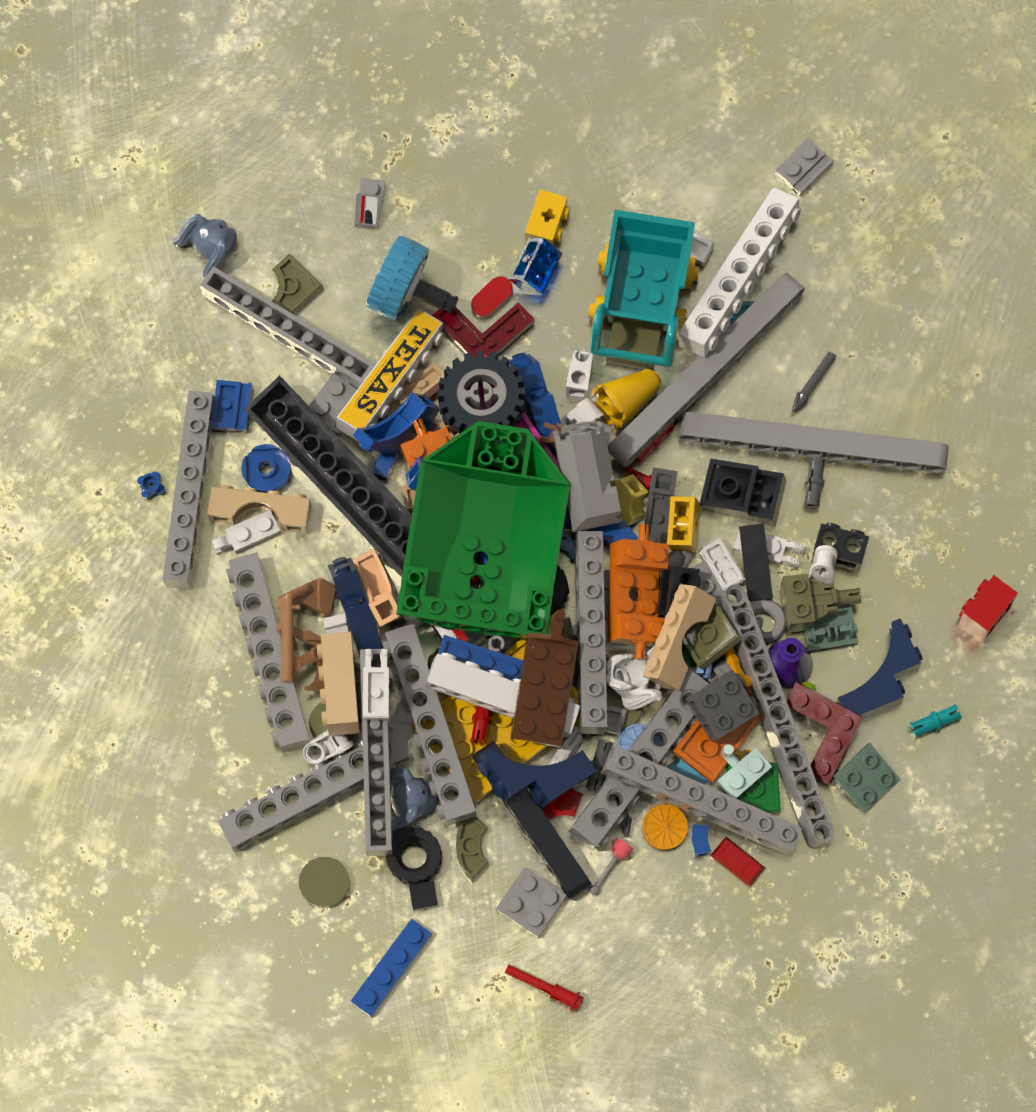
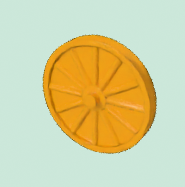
M657 805L650 809L644 817L642 825L643 835L647 842L657 849H674L687 836V818L679 808L673 805Z

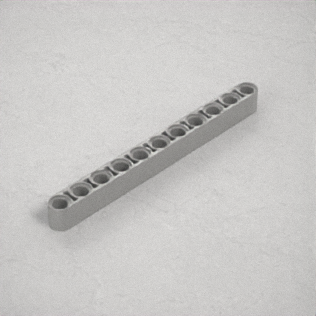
M787 272L784 273L728 327L726 332H723L718 337L716 348L713 351L710 350L706 358L699 356L609 444V454L624 467L631 464L800 298L805 288Z
M683 412L681 414L679 439L686 442L805 457L817 456L829 460L934 473L947 471L949 446L939 442L698 412Z
M730 585L720 595L719 605L742 639L734 647L744 674L749 675L752 680L750 690L758 705L759 715L805 839L811 847L821 848L834 837V827L746 591L740 585ZM728 594L735 596L737 603L731 602ZM736 618H742L746 626L739 625ZM745 641L753 643L754 650L747 648ZM754 664L760 665L763 673H758L754 669ZM763 687L771 691V697L763 693ZM771 711L779 713L780 720H775L772 717ZM780 734L788 737L789 744L781 741ZM789 758L797 761L798 768L790 765ZM798 781L806 785V792L799 789ZM807 805L815 809L814 816L808 813ZM816 829H819L823 832V840L817 837L815 833Z

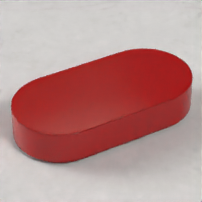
M503 276L493 278L473 297L471 301L473 314L479 318H488L511 297L513 293L511 281Z

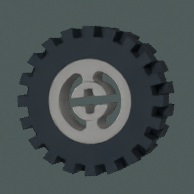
M483 350L477 351L478 357H472L470 352L465 353L464 361L461 362L457 357L452 361V369L448 366L446 367L444 378L440 377L438 403L442 420L445 426L449 425L450 432L454 436L457 433H462L477 421L516 427V423H521L526 407L524 380L522 375H518V368L514 364L511 367L509 366V359L503 356L500 361L495 352H490V356L485 357ZM478 382H483L486 410L480 409ZM494 401H497L496 404L491 407L492 403Z

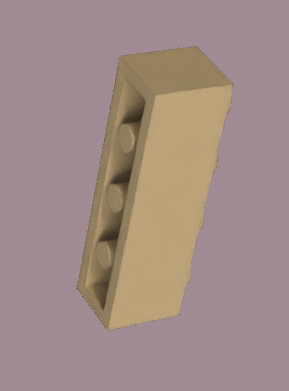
M351 631L321 634V644H317L318 659H323V666H318L319 681H324L325 689H320L321 704H326V711L322 712L323 727L328 726L329 736L360 733Z

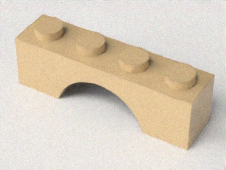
M219 485V487H212L207 515L210 522L234 525L238 518L249 510H271L279 519L283 531L307 534L312 505L310 498L303 494L295 493L292 496L282 495L281 492L272 490L262 493L254 488L237 490L229 485Z
M679 585L669 612L665 617L661 632L656 639L650 659L646 663L643 677L662 688L680 690L688 670V666L682 656L684 635L693 624L708 621L716 598L696 586Z

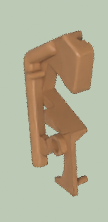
M318 578L288 591L277 599V609H280V623H277V632L282 634V682L292 683L293 672L300 670L301 667L311 662H317V674L314 681L309 686L304 687V690L320 692V689H325L324 681H319L318 666H323V659H318L317 644H321V637L310 630L303 631L294 626L293 616L295 611L301 609V606L321 617L331 614L336 588L332 583L323 578ZM293 636L315 647L299 657H293Z

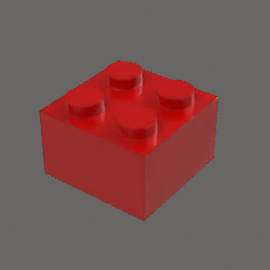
M995 575L989 581L987 579L982 581L974 595L975 599L969 598L959 614L961 620L958 626L982 644L1013 606L1018 592Z

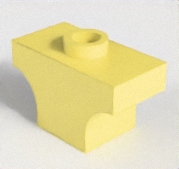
M633 474L619 481L614 478L612 484L617 488L621 508L620 516L629 526L640 521L646 515L642 502L649 492Z

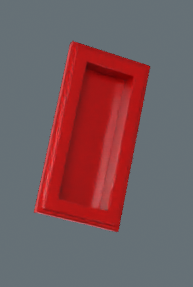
M726 836L710 855L748 887L753 885L766 868Z

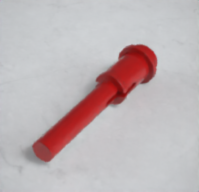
M508 964L505 970V974L551 995L550 999L570 1007V1011H573V1009L578 1011L584 1000L579 991L575 993L557 983L554 986Z

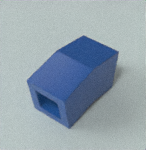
M399 452L397 455L390 453L383 455L380 453L372 472L375 475L389 479L399 458Z
M693 824L691 844L695 858L710 855L711 853L708 842V825Z

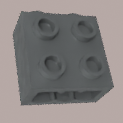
M733 670L721 675L685 698L711 742L722 738L759 714L756 709L758 705L755 699L747 694L743 687V679Z

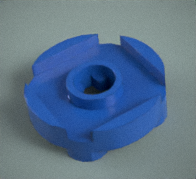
M262 444L251 449L252 451L248 453L247 457H244L241 465L242 475L248 487L262 493H267L271 490H283L291 476V464L288 456L277 446L271 444ZM264 464H269L273 471L265 475L264 472H260V469L264 468Z

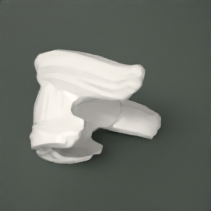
M654 646L650 650L645 651V660H636L632 654H618L612 656L607 661L608 673L606 674V683L621 695L623 706L629 710L639 709L651 702L661 701L662 693L659 690L647 689L649 680L643 677L646 663L650 659Z

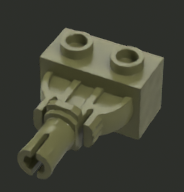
M808 574L783 576L780 584L787 633L810 630L814 627L815 622L821 621L828 614L837 613L838 606L861 604L862 600L861 595H859L861 593L860 588L838 590L834 588V583L824 584L818 580L809 579Z

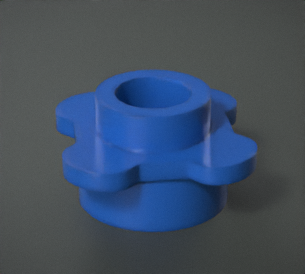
M154 471L138 478L137 483L142 488L141 495L143 498L149 499L151 495L164 493L165 486L161 484L159 472Z

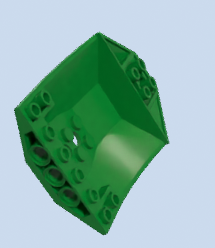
M477 421L421 460L396 615L445 629L488 636L498 635L501 637L527 638L528 633L547 634L559 550L571 485L528 429ZM484 552L488 557L487 563L484 565L476 564L473 559L474 554ZM479 577L483 580L484 586L480 589H474L470 585V579Z

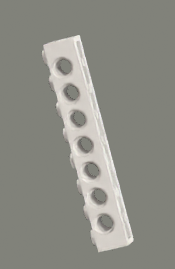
M772 188L679 331V347L706 358L710 350L713 351L716 348L718 337L722 332H726L730 325L731 317L734 313L737 314L739 312L742 300L752 292L756 278L763 275L767 261L775 256L778 244L788 236L789 227L799 219L801 209L799 208L798 197L777 188Z

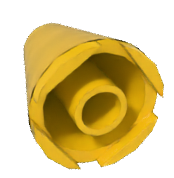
M644 369L597 385L592 389V396L596 395L597 401L595 404L605 414L603 420L608 425L615 423L614 425L617 426L615 429L618 430L623 428L659 391L661 379L657 372Z

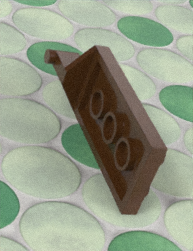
M561 609L557 610L549 618L547 634H527L510 735L511 739L559 748L562 746L579 642L561 636L565 612Z

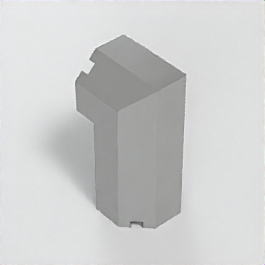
M585 421L561 427L562 433L558 434L557 430L552 432L560 472L571 485L567 510L573 532L622 522L617 488L612 484L614 476L602 422H596L597 426H591V422Z

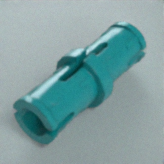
M954 704L939 712L932 711L929 713V716L910 722V730L916 729L912 732L914 738H917L934 729L936 731L941 730L942 726L962 719L961 713L957 712L959 708Z

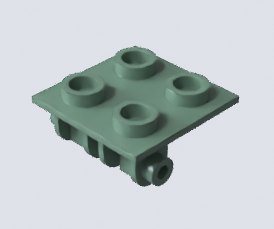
M851 604L838 606L837 613L828 614L821 621L815 622L814 627L810 630L805 631L809 651L858 644L856 634L858 629L857 624L854 623Z
M870 742L833 776L835 779L833 781L838 788L842 787L864 814L900 780Z

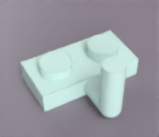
M727 744L722 749L721 756L732 768L717 783L729 796L737 798L769 771L772 766L756 748L739 761L733 754V746Z

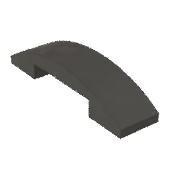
M653 467L644 524L649 525V540L655 543L666 544L670 498L675 493L678 471Z

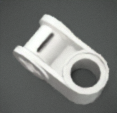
M587 397L562 417L561 424L571 425L588 421L593 426L595 418L597 417L598 422H602L605 414Z
M827 545L816 548L814 560L811 563L809 579H815L824 584L833 583L838 555L835 548Z
M327 729L322 734L313 738L304 747L303 755L307 762L318 764L346 751L354 745V742L349 741L346 734L329 736ZM314 746H318L322 754L317 753Z

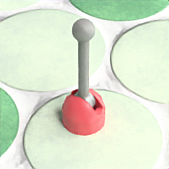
M616 838L612 844L611 853L613 858L596 884L590 887L589 891L592 895L599 893V887L618 859H626L634 848L623 840Z

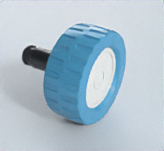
M399 236L393 243L379 269L369 292L366 307L383 317L396 320L407 302H410L413 297L440 310H445L448 314L453 313L459 298L422 279L424 275L422 271L428 259L429 249L412 239Z

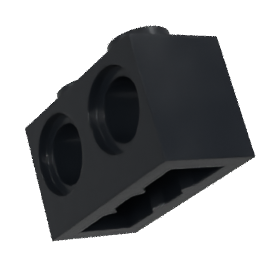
M821 523L812 558H814L816 548L825 545L823 539L830 537L836 542V544L831 546L838 552L836 565L860 571L869 536H866L860 530L851 529L848 531L841 529L839 525L834 523ZM849 544H856L860 550L853 553L847 549V546Z
M668 566V569L661 571L658 615L666 616L669 612L675 592L680 585L681 575L684 578L683 585L699 588L701 583L700 569Z

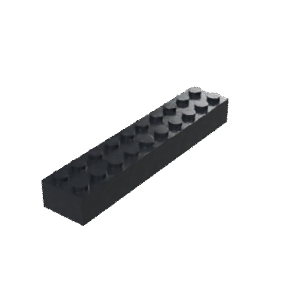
M279 375L244 410L402 577L412 514Z

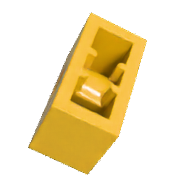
M539 189L525 230L526 242L553 249L555 241L560 242L563 228L560 227L563 220L567 221L571 208L567 206V197Z
M671 496L667 544H669V548L672 551L697 553L701 506L696 497Z

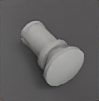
M498 635L492 636L488 642V646L492 651L501 654L514 645L512 637H501Z

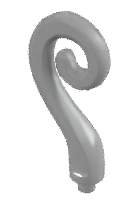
M766 599L750 602L754 615L764 612L770 614L775 620L773 630L765 632L761 629L763 618L760 616L756 617L764 642L770 643L779 639L786 629L785 613L782 607L776 602ZM736 618L739 625H745V621L742 618ZM734 647L733 651H734L735 655L738 657L737 652H736L735 647ZM725 653L712 667L711 678L705 679L708 683L732 670L731 666L727 663Z

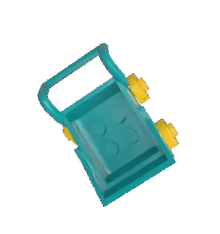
M614 210L609 244L606 243L605 250L600 251L598 265L602 266L601 275L608 277L605 296L597 295L595 303H590L588 317L592 318L590 352L593 355L667 367L673 364L675 342L679 340L678 333L688 319L686 318L687 309L677 308L680 289H691L693 281H698L700 267L696 266V258L690 257L695 222ZM614 317L664 325L663 331H667L664 357L600 347L603 320L608 319V322H613Z

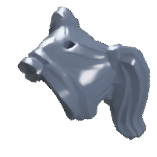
M195 214L188 217L184 222L178 236L173 238L172 243L180 247L192 240L194 248L203 257L208 259L203 270V277L205 278L212 267L218 268L226 254L234 249L237 242V234L233 228L228 227L224 220H207L200 214Z
M401 767L390 771L391 803L396 813V817L391 819L392 835L396 833V830L412 824L418 817L429 815L435 809L437 803L436 796L432 795L429 781L424 778H415L410 770Z

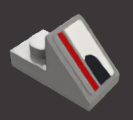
M361 178L360 190L356 195L355 226L379 229L386 186L384 180Z

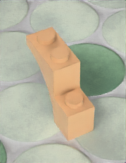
M373 548L354 558L352 561L362 579L369 598L368 605L379 626H385L401 618L402 616L396 615L398 598L395 594L398 591L376 549Z

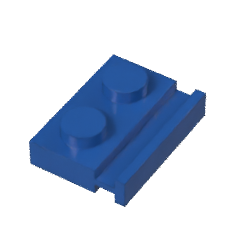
M217 380L211 420L212 429L247 432L249 414L244 408L251 403L252 383L246 384L237 381Z

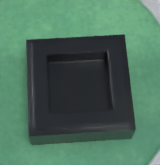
M434 880L409 885L413 911L438 907Z

